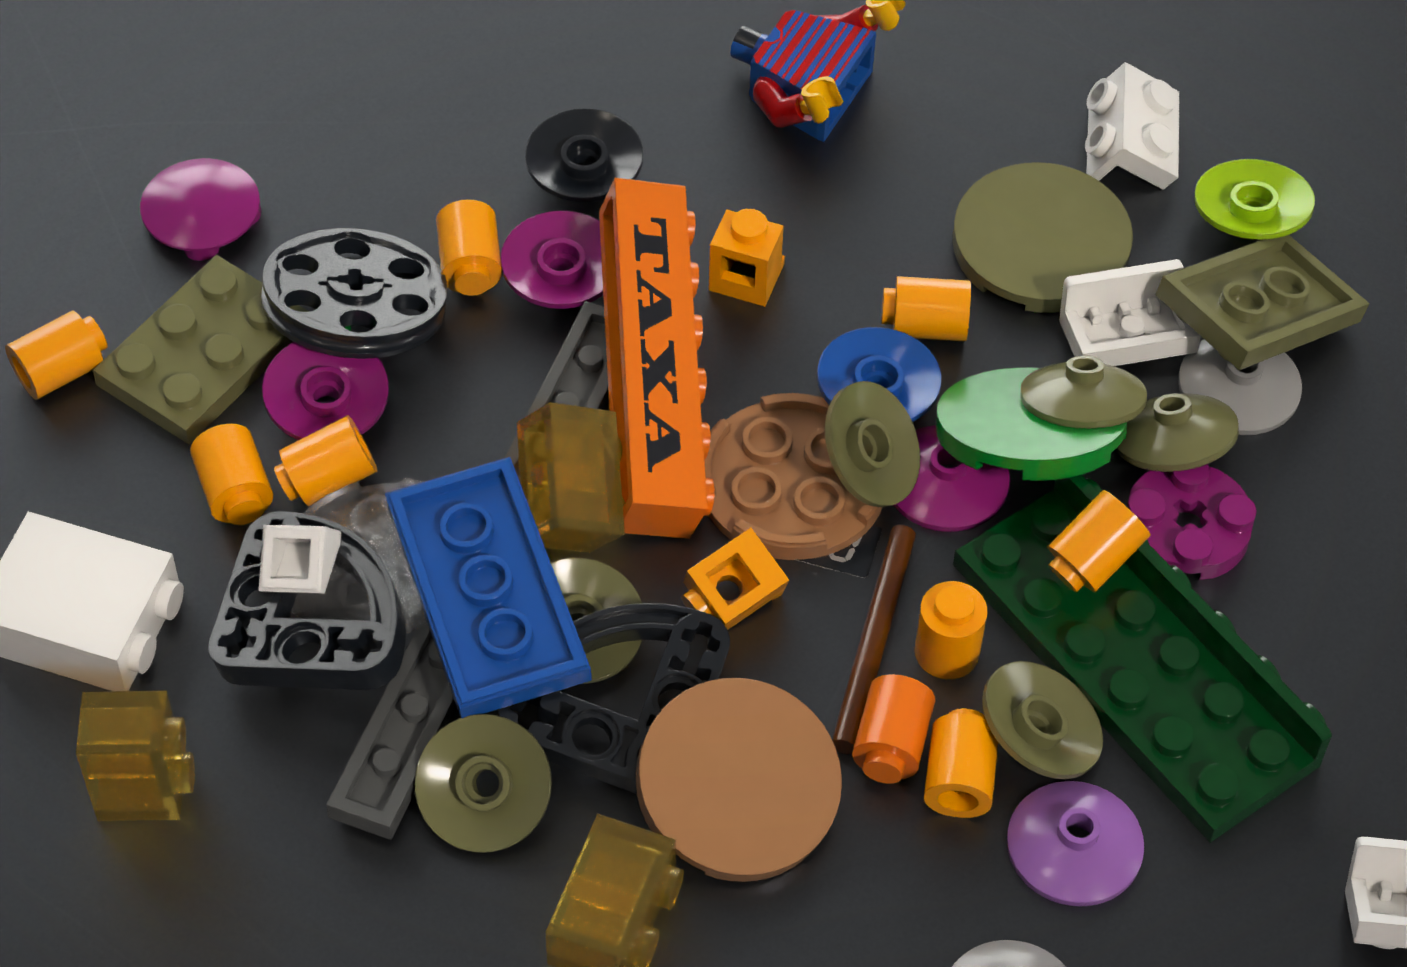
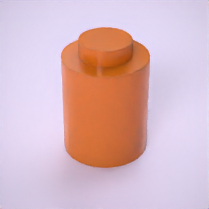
M895 674L882 675L871 682L852 751L853 760L870 779L892 784L899 782L901 779L910 778L917 773L936 701L933 691L924 683L911 677Z

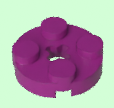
M1208 464L1183 471L1161 472L1150 470L1134 484L1127 504V508L1138 517L1150 532L1151 536L1148 538L1149 545L1169 565L1177 566L1184 573H1201L1199 580L1219 577L1229 572L1242 560L1248 548L1257 511L1254 502L1235 480L1222 471L1209 467ZM1186 512L1198 516L1203 527L1198 528L1192 523L1181 527L1176 523L1179 513Z

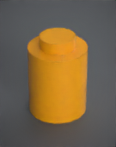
M459 200L443 207L436 217L441 274L446 277L447 288L468 296L482 294L494 287L502 277L495 212L488 204L477 200Z
M897 276L895 288L883 289L881 324L893 325V330L906 333L917 339L967 341L971 282L969 280Z
M74 310L5 345L7 357L15 374L29 395L35 400L92 371L103 361L101 351L108 348L105 336L96 321L91 316L82 319Z
M349 415L280 449L279 454L282 463L274 467L277 479L287 497L291 501L301 497L308 507L378 471L364 438Z
M222 424L207 429L196 437L191 444L190 454L212 516L220 522L234 525L249 524L261 517L272 503L273 491L249 429L239 424Z
M1102 490L1048 545L1049 551L1055 557L1048 566L1074 592L1077 593L1083 585L1089 590L1096 592L1151 534L1129 508L1111 493Z
M947 581L931 587L923 596L914 652L918 664L930 675L941 679H957L969 674L977 665L987 618V605L979 591L962 582Z
M967 708L955 709L936 719L932 725L924 801L929 808L937 813L959 818H973L986 814L992 807L999 742L992 734L985 715L981 712Z

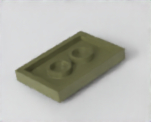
M1290 235L1274 239H1263L1164 275L1155 293L1162 302L1176 313L1181 321L1193 328L1218 351L1222 358L1232 363L1238 370L1361 322L1370 304Z
M216 255L92 371L98 387L190 445L197 436L267 370L273 358L282 349L293 343V341L281 334L266 317L261 303L262 282ZM300 305L289 307L295 311L309 312Z

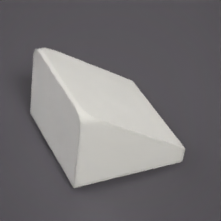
M263 525L259 591L325 594L340 547L341 531L326 526Z

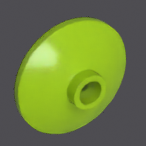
M1239 159L1218 164L1206 171L1196 184L1194 201L1200 215L1216 229L1236 237L1262 240L1290 235L1305 226L1312 217L1315 196L1309 183L1297 172L1286 166L1266 160Z

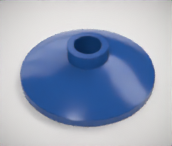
M866 327L840 335L824 349L818 363L817 382L823 398L829 405L837 392L847 385L860 381L879 384L897 397L908 412L912 422L924 416L935 404L941 388V371L931 351L914 337L889 328Z

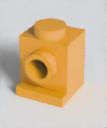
M726 209L710 243L709 291L765 307L785 264V256L782 255L784 226L767 221L766 216L755 209H743L738 212ZM738 261L755 266V279L730 272L734 262Z
M750 527L687 570L683 583L689 591L681 597L685 607L711 614L721 620L729 630L769 601H773L781 596L789 579ZM731 581L738 586L740 596L734 600H725L719 594L716 587L720 582Z

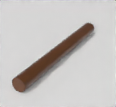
M895 525L891 529L832 736L836 751L842 754H852L870 684L878 675L916 538L915 531L905 525Z

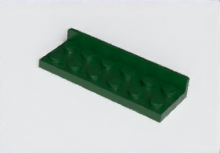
M1082 475L1057 479L1052 491L955 550L953 565L1047 667L1062 674L1078 687L1093 706L1101 726L1211 843L1319 768L1332 733L1321 713L1312 704L1302 702L1281 680L1280 674L1272 662L1264 656L1257 655L1236 634L1235 628L1228 617L1219 610H1213L1192 589L1191 583L1184 572L1175 565H1169L1149 545L1148 539L1096 592L1089 590L1083 585L1076 593L1064 584L1048 566L1055 558L1049 551L1048 545L1093 501L1102 489L1095 481L1090 478H1084Z

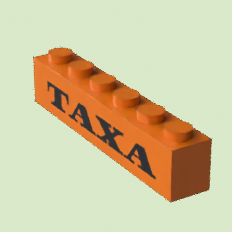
M614 178L599 210L615 529L616 533L690 539L703 516L710 515L715 496L714 482L712 478H706L704 461L710 448L711 432L709 424L702 422L701 404L706 394L707 376L705 369L698 367L697 351L701 345L703 335V320L701 315L694 314L693 302L699 284L698 264L691 262L690 246L695 235V214L693 211H687L686 186Z

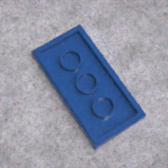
M511 457L385 493L392 522L461 719L470 715L485 714L592 680L591 667Z

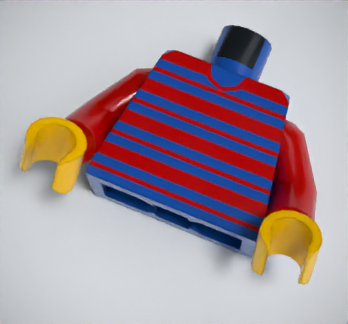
M866 0L865 5L838 15H812L797 10L787 11L769 35L747 26H742L733 39L730 55L734 59L751 65L749 96L760 107L773 126L783 128L793 125L824 142L873 72L875 31L878 25L884 31L894 29L900 18L897 11L902 10L906 3L904 0Z

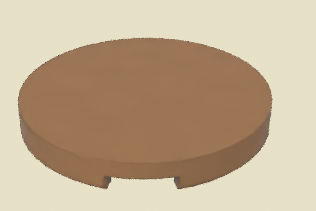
M780 393L762 396L760 403L748 406L726 420L724 418L720 419L711 429L710 448L704 460L706 478L713 479L715 488L714 504L709 518L730 540H733L751 527L773 558L782 560L811 559L826 556L848 547L860 539L879 517L883 507L870 506L858 500L845 488L834 471L825 440V420L829 404L824 398L800 393Z
M721 678L691 687L676 696L661 710L651 724L637 759V797L642 814L653 835L659 843L664 842L681 859L705 871L704 875L721 880L738 882L758 881L777 876L798 865L817 847L827 834L837 814L841 798L842 774L840 761L834 743L825 726L795 696L774 685L753 679Z

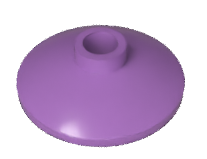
M1062 781L1036 789L1019 803L1009 822L1007 851L1018 876L1037 894L1063 905L1077 907L1093 906L1114 899L1132 884L1142 864L1144 839L1137 818L1130 808L1116 795L1090 783ZM1079 827L1086 830L1090 835L1084 838L1075 837L1069 833L1067 828Z

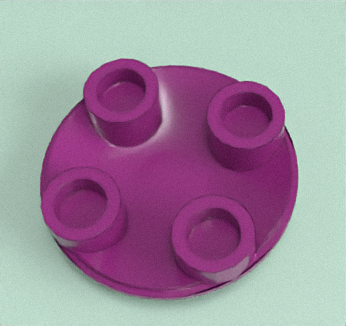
M210 158L186 160L164 169L149 182L140 202L141 218L148 232L161 243L175 249L184 250L188 258L197 261L213 258L218 253L220 247L241 237L252 224L260 219L262 212L258 188L249 174L232 163Z

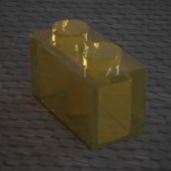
M550 402L518 421L517 437L520 484L544 547L591 553L624 536L623 507L625 500L622 497L620 474L622 444L617 433L616 412Z
M167 691L82 692L76 755L97 821L180 820L182 793H193L195 764L193 753L185 752V720L183 717L173 716Z
M597 813L545 932L547 964L555 967H648L659 938V929L653 927L661 907L669 910L672 909L683 881L684 870L675 867L676 840Z

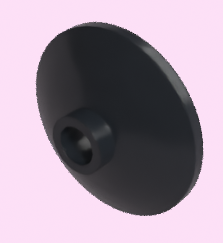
M597 109L567 110L547 118L531 133L525 150L526 166L536 184L553 196L575 202L599 201L605 199L614 178L632 180L637 178L643 164V146L634 128L625 120L612 113Z

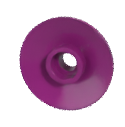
M549 211L532 216L521 222L507 236L501 250L502 273L507 284L521 298L535 305L547 308H575L583 306L585 301L591 303L602 297L600 221L589 215L574 211Z
M293 342L282 349L270 362L263 378L262 394L265 409L274 424L290 437L300 440L347 415L352 418L361 435L374 426L383 414L388 401L389 387L385 368L379 358L357 359L332 356L308 349ZM325 396L336 399V401L331 403L317 402L318 399Z
M936 425L917 429L916 433L920 448L918 478L911 493L904 500L893 506L911 522L927 529L942 532L969 530L984 524L995 516L1003 506L1008 494L1009 470L985 463L978 470L973 469L958 461L943 448L937 437ZM941 465H952L955 468H945Z

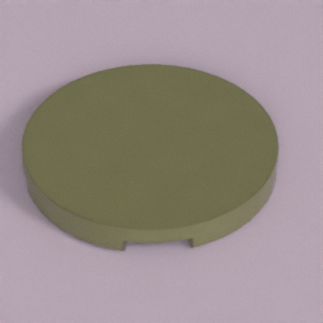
M1041 162L1006 166L976 181L963 195L957 207L952 234L953 249L957 262L966 277L982 292L990 290L1005 299L1026 305L1025 311L1040 313L1060 312L1063 284L1067 277L1125 268L1130 258L1133 241L1132 225L1128 213L1118 197L1108 187L1082 171L1059 164Z

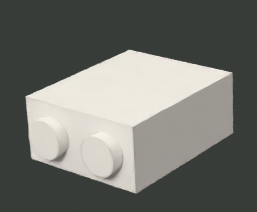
M28 511L0 560V657L127 695L137 674H144L149 669L156 651V637L166 619L172 620L178 613L182 603L184 586L183 583L179 582L173 554Z

